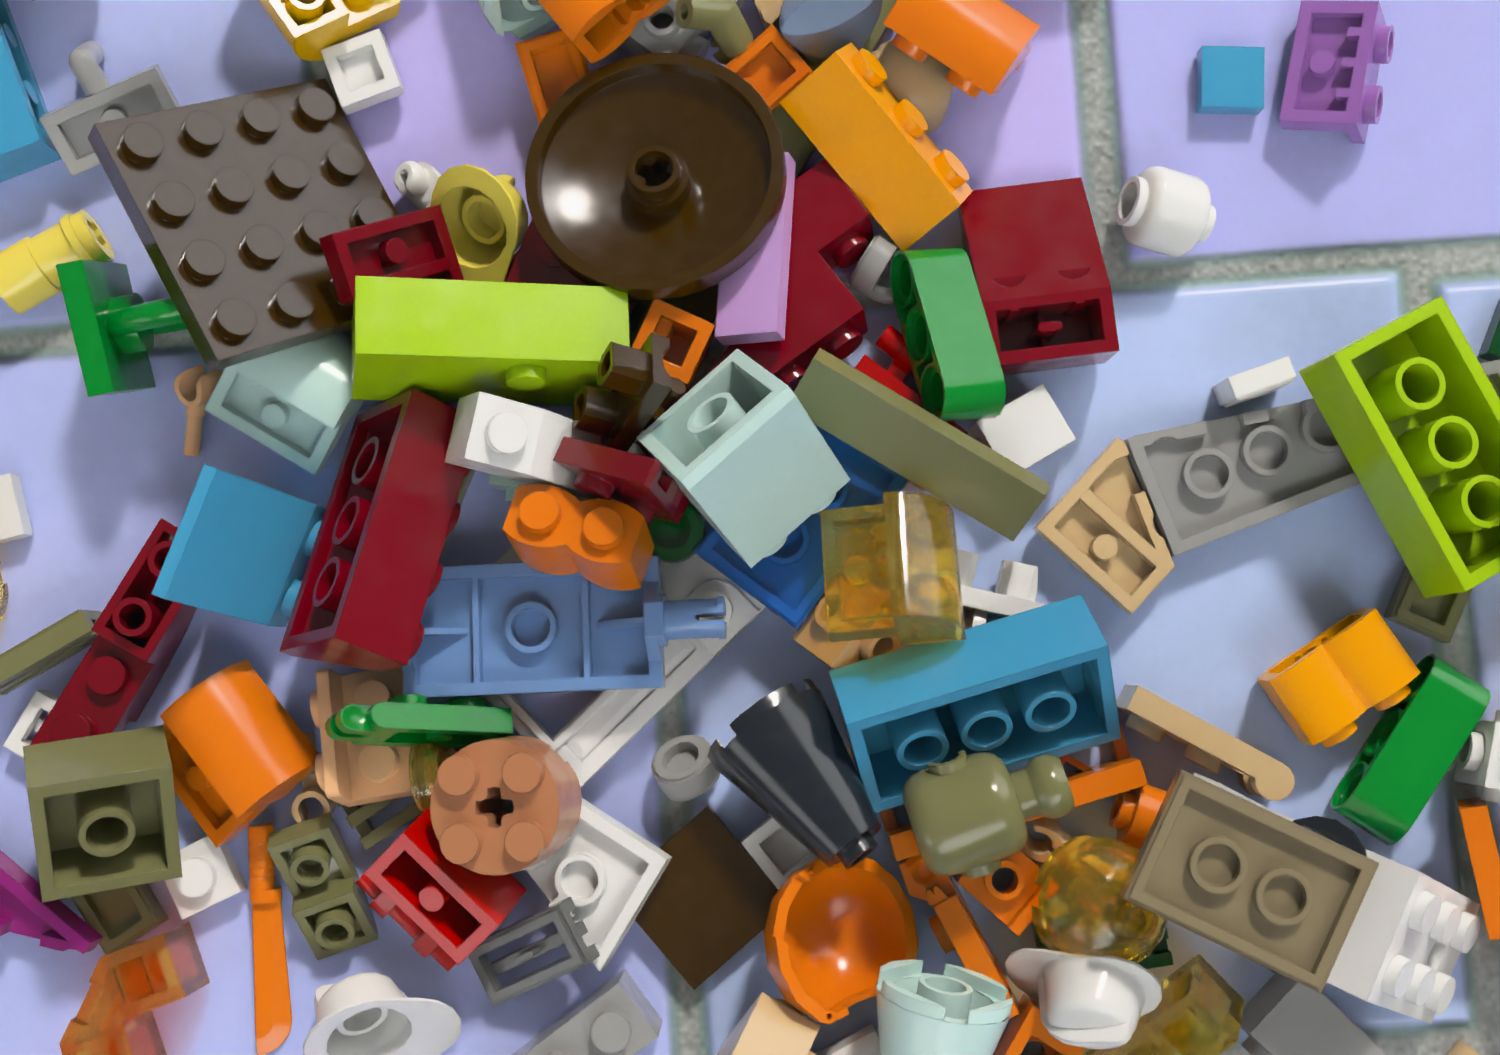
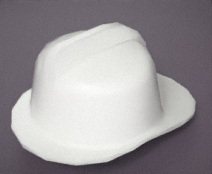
M1023 948L1012 952L1005 962L1007 976L1015 986L1039 1002L1041 1021L1050 1035L1067 1045L1098 1050L1124 1045L1131 1039L1139 1018L1155 1010L1162 1000L1161 984L1152 972L1136 962L1117 956L1099 954L1080 955L1047 949Z
M377 972L359 973L346 977L337 983L322 985L316 989L314 997L316 1025L309 1031L303 1043V1055H440L453 1046L460 1035L461 1018L453 1007L439 1000L407 998L405 993L387 975Z

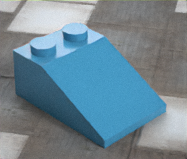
M204 464L152 595L265 626L286 627L326 508L265 484Z

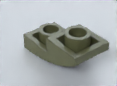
M330 812L269 833L267 850L293 896L292 915L317 960L378 939L377 925L367 896L355 883L359 879V875Z

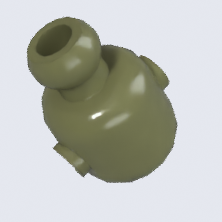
M962 750L958 752V757L951 761L927 764V769L911 775L902 788V799L923 863L929 871L942 876L962 873L966 878H978L995 872L1001 867V860L1018 853L1024 847L1028 838L1025 820L1037 816H1044L1050 819L1060 818L1069 813L1075 806L1072 791L1061 761L1057 756L1049 754L1036 756L1028 762L1024 769L1009 773L1003 761L992 753L980 752L966 755V752Z

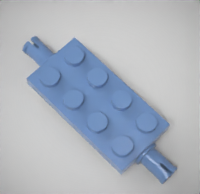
M651 556L642 587L626 591L600 587L587 580L580 572L570 575H552L537 571L525 563L443 567L442 576L436 590L427 598L420 622L424 626L422 643L417 653L408 661V665L401 667L403 671V695L419 694L427 698L666 688L664 647L668 646L669 640L726 639L727 622H724V619L699 620L701 617L726 616L724 596H717V598L667 600L666 595L662 594L661 559L658 556Z

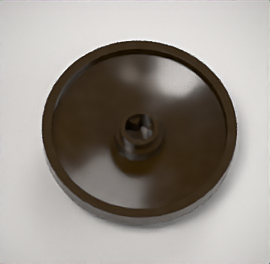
M650 53L627 57L596 69L572 85L557 99L541 121L530 146L525 170V189L529 210L543 242L562 267L589 286L610 287L628 293V299L665 300L687 296L711 287L736 272L756 254L770 235L782 209L787 183V165L782 137L777 122L761 95L747 81L728 68L704 58L680 53Z

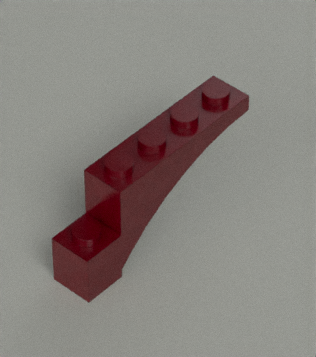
M823 159L795 179L785 340L729 345L710 372L736 349H739L787 384L794 392L819 348L842 360L860 346L863 341V335L868 332L864 308L833 269L837 266L846 268L862 257L874 238L871 217L867 209L826 159ZM637 441L645 456L653 458L645 447ZM662 470L661 475L668 477L669 475Z

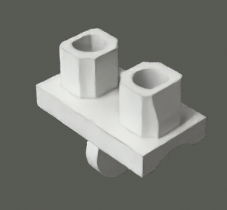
M945 547L934 569L933 578L923 582L920 599L970 610L968 618L945 614L942 632L955 633L988 623L986 622L987 614L1004 618L1044 606V603L1035 602L1038 567L1002 560L995 593L972 588L979 554Z

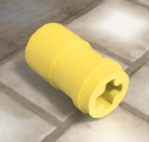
M82 209L75 214L68 213L59 218V223L32 238L27 236L0 251V298H3L15 312L23 314L62 292L56 265L77 260L109 262L115 258L106 236L85 210Z

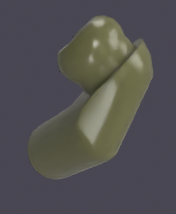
M678 0L675 9L677 24L683 29L710 31L713 36L710 42L711 47L719 48L713 54V57L719 63L727 65L737 55L742 54L747 49V46L753 42V33L734 1Z

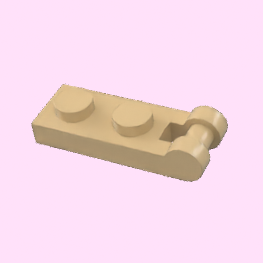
M1124 685L1116 700L1117 709L1130 715L1125 723V726L1159 744L1164 735L1173 738L1187 746L1182 757L1214 774H1218L1222 765L1238 773L1239 784L1248 794L1272 801H1279L1288 797L1293 791L1295 784L1294 775L1291 769L1284 763L1138 685Z

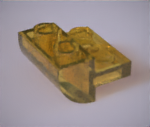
M891 491L883 492L884 504L820 511L826 621L830 642L897 636L899 645L903 646L966 640L955 516L952 507L948 503L923 493Z

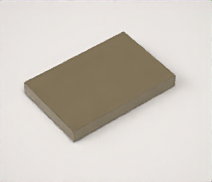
M1177 769L1120 897L1312 990L1322 993L1379 862L1184 770Z

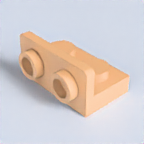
M398 667L379 672L368 670L347 675H340L330 668L316 671L317 690L312 691L310 695V710L314 724L320 729L322 753L316 756L315 774L318 785L325 792L326 797L344 806L352 807L413 796L410 755L416 751L419 759L418 747L356 745L350 741L333 740L327 735L325 730L327 719L346 705H375L379 702H387V699L393 696L403 695L402 668Z

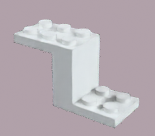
M1194 772V776L1198 778H1201L1215 786H1218L1234 795H1237L1251 803H1254L1287 820H1295L1276 811H1273L1215 780H1212L1210 778H1207ZM1366 849L1367 857L1379 862V865L1326 983L1366 1002L1431 1024L1435 1014H1442L1452 1000L1456 980L1451 975L1460 953L1469 952L1478 937L1481 920L1476 914L1480 904L1420 871Z

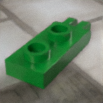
M404 694L393 696L387 699V702H379L375 705H346L327 719L325 730L327 735L333 740L350 741L356 745L462 749L475 742L507 737L513 733L511 708L487 707L486 700L483 698H459L449 701L447 705L427 704V697L423 695Z

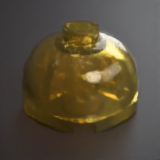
M1088 834L1075 836L1054 849L1039 869L1035 884L1042 888L1038 897L1039 908L1032 905V921L1041 942L1053 951L1084 956L1112 955L1136 963L1151 955L1164 936L1168 920L1120 897L1140 851L1130 844L1111 837H1093Z

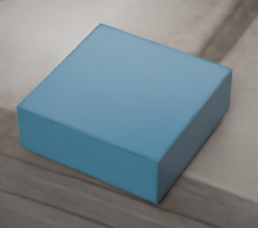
M1201 46L1197 52L1196 113L1258 115L1264 109L1265 47Z

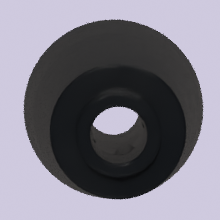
M804 679L802 692H798L793 684L789 683L763 697L730 724L736 736L725 748L718 739L710 746L707 757L715 769L826 866L830 867L841 862L846 869H850L867 858L878 847V843L873 837L880 830L881 824L822 692L811 679Z

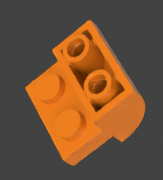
M897 0L883 22L884 25L897 33L891 42L893 45L921 63H924L928 55H931L950 68L944 78L974 98H977L982 90L989 95L997 94L1011 72L1019 69L1031 51L1032 47L1029 44L1041 27L1002 0Z
M247 659L230 665L206 678L173 702L160 715L164 721L162 725L172 763L174 791L216 848L232 841L270 803L285 797L315 768V759L319 753Z

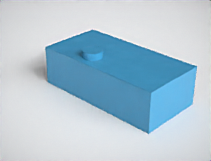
M1081 594L829 670L853 761L875 813L903 805L902 788L911 775L927 769V764L951 761L957 758L958 752L962 750L966 752V755L980 752L992 753L1003 761L1008 772L1025 768L1031 759L1042 754L1061 757L1121 739L1109 646Z

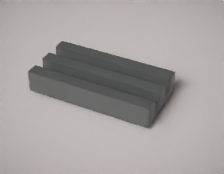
M571 896L490 934L468 956L493 1007L588 965L600 956L595 944L587 947L582 938L588 932L583 920L575 923L570 914L571 911L576 909ZM552 922L558 930L491 963L485 954ZM565 944L570 955L501 986L496 975Z

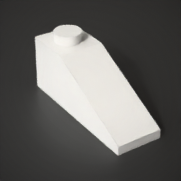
M481 391L459 398L446 453V463L528 484L556 486L574 496L586 499H599L576 488L573 485L576 475L553 461L564 436L601 445L600 435L576 429L573 427L572 419L546 409ZM633 443L627 451L644 456L637 443Z

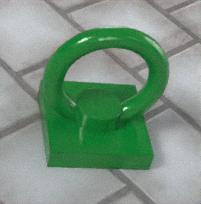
M77 260L56 265L88 397L155 388V380L147 351L153 348L154 335L187 329L171 297L144 302L138 293H133L126 264Z

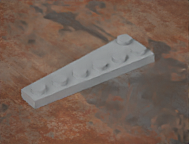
M1500 359L1480 363L1500 399ZM1313 398L1298 403L1269 409L1264 408L1212 421H1202L1135 435L1124 440L1130 453L1127 456L1141 491L1146 493L1154 513V523L1159 535L1164 538L1171 557L1361 484Z

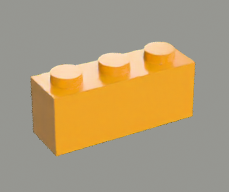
M851 42L835 51L779 103L900 250H906L958 208L973 190L966 183L969 180V175L961 161L947 149L941 152L925 133L928 130V124L921 112L907 99L899 101L884 83L887 79V74L881 63L868 50L861 48L858 51Z

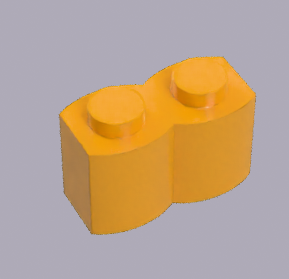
M1361 607L1328 627L1308 644L1274 664L1261 674L1257 681L1301 743L1315 746L1321 742L1327 748L1342 742L1352 735L1358 728L1354 720L1367 709L1374 706L1377 711H1383L1406 698L1411 692L1407 684L1421 672L1377 609Z

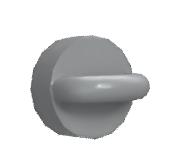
M883 232L880 234L876 233L849 279L851 288L882 304L893 303L891 288H884L878 283L893 259L894 254L900 250L890 236Z
M697 735L676 737L661 746L654 755L651 764L652 773L660 789L669 800L686 802L695 799L710 790L719 779L720 772L715 769L707 757L711 745L703 737Z

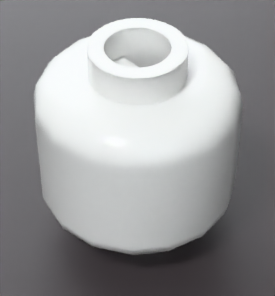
M1154 166L1147 168L1139 176H1132L1127 180L1117 200L1115 217L1118 225L1122 226L1124 237L1132 246L1167 256L1181 257L1191 251L1198 242H1203L1209 237L1215 224L1216 209L1211 205L1210 190L1202 179L1166 167Z

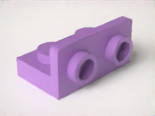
M1301 0L1278 120L1283 129L1347 132L1351 143L1365 144L1369 124H1378L1380 121L1383 107V87L1376 85L1380 64H1389L1391 61L1395 38L1394 26L1386 25L1379 1Z

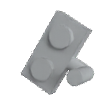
M85 41L71 52L69 65L86 96L43 114L39 118L71 176L101 164L87 138L95 123L181 107L158 64L110 85L99 66L104 59V50L100 44L95 41Z

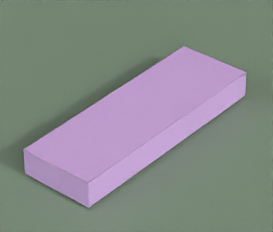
M784 152L787 165L786 192L782 209L774 228L760 249L745 265L719 282L715 338L723 346L785 340L796 162L789 152Z

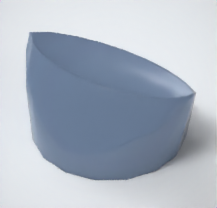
M784 0L780 10V31L801 57L811 63L822 64L835 51L851 42L858 51L864 48L880 16L883 0Z

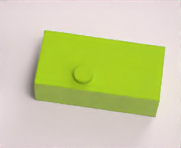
M355 276L352 320V400L387 401L414 388L441 402L458 403L459 398L481 391L530 405L573 406L574 397L583 384L611 392L612 389L598 385V366L602 354L611 341L630 347L628 293L605 286Z
M1442 295L1401 314L1299 370V374L1423 597L1429 598L1466 592L1499 573L1500 399Z

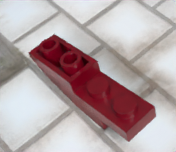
M162 518L159 520L91 630L97 633L98 636L30 745L119 732L124 729L128 721L137 722L172 661L197 610L196 607L152 595L178 527Z

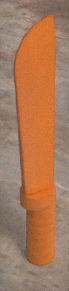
M254 823L248 825L250 903H252L257 1055L268 1054L280 1047L288 1037L292 1027V1009L281 903L283 900L282 886H276L275 863L267 850L268 835L274 832L273 823Z

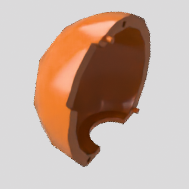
M818 858L796 869L773 896L764 927L768 971L782 996L810 1020L824 1024H831L849 1015L848 1008L850 1006L877 996L876 982L878 981L881 966L891 961L916 960L918 937L913 909L898 880L875 860L865 858L850 869H846L841 862L828 867Z

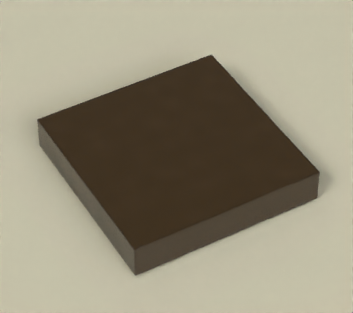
M709 805L659 847L672 856V859L635 919L693 990L764 930L771 900L778 891L738 838Z

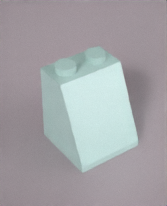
M739 349L731 353L636 437L651 456L662 463L664 466L663 470L670 478H673L681 491L750 568L762 558L777 552L784 545L787 536L810 515L818 513L830 505L836 496V492L851 480L790 387Z

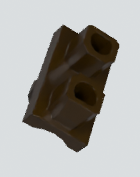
M651 332L640 350L611 341L600 359L598 385L612 389V391L609 392L583 384L573 400V427L600 435L602 446L627 452L641 431L648 428L682 398L686 391L685 384L680 379L671 378L664 368L663 357L670 348V338Z

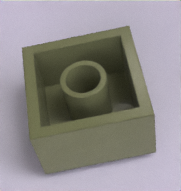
M163 725L23 746L26 785L42 903L183 877L173 770Z

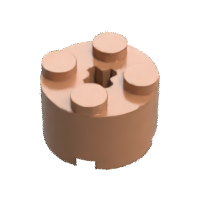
M509 736L475 742L444 760L438 769L430 800L431 821L444 857L453 864H459L473 872L499 876L515 873L545 861L555 854L568 837L572 835L579 822L581 813V788L578 777L568 761L565 762L557 752L550 748L552 746L541 739L529 736ZM501 797L502 799L513 801L514 808L512 813L502 809Z

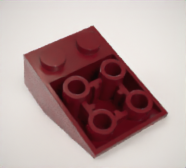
M1082 178L973 190L958 207L963 250L967 253L1004 376L1106 363L1120 349L1111 285Z

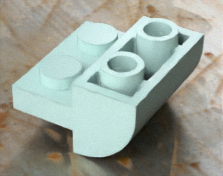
M340 332L226 367L204 410L311 474L316 475L324 469L350 417L360 410L364 400H352V338Z

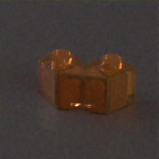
M190 922L133 942L100 957L89 980L92 984L77 1016L70 1020L59 1043L62 1055H167L152 1009L182 999L210 983Z

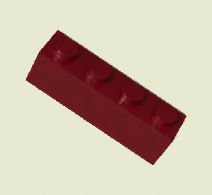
M412 388L356 415L284 634L280 652L290 656L376 672L407 666L408 661L417 653L424 636V626L420 623L427 598L433 594L440 582L443 566L439 562L445 538L453 531L458 522L461 506L457 502L463 478L471 471L469 468L445 462L456 408Z

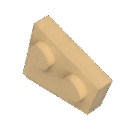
M1117 437L1036 524L1033 530L1126 614H1132L1175 565L1164 538L1157 533L1153 523L1154 513L1145 491H1140L1127 455L1130 453L1126 443Z

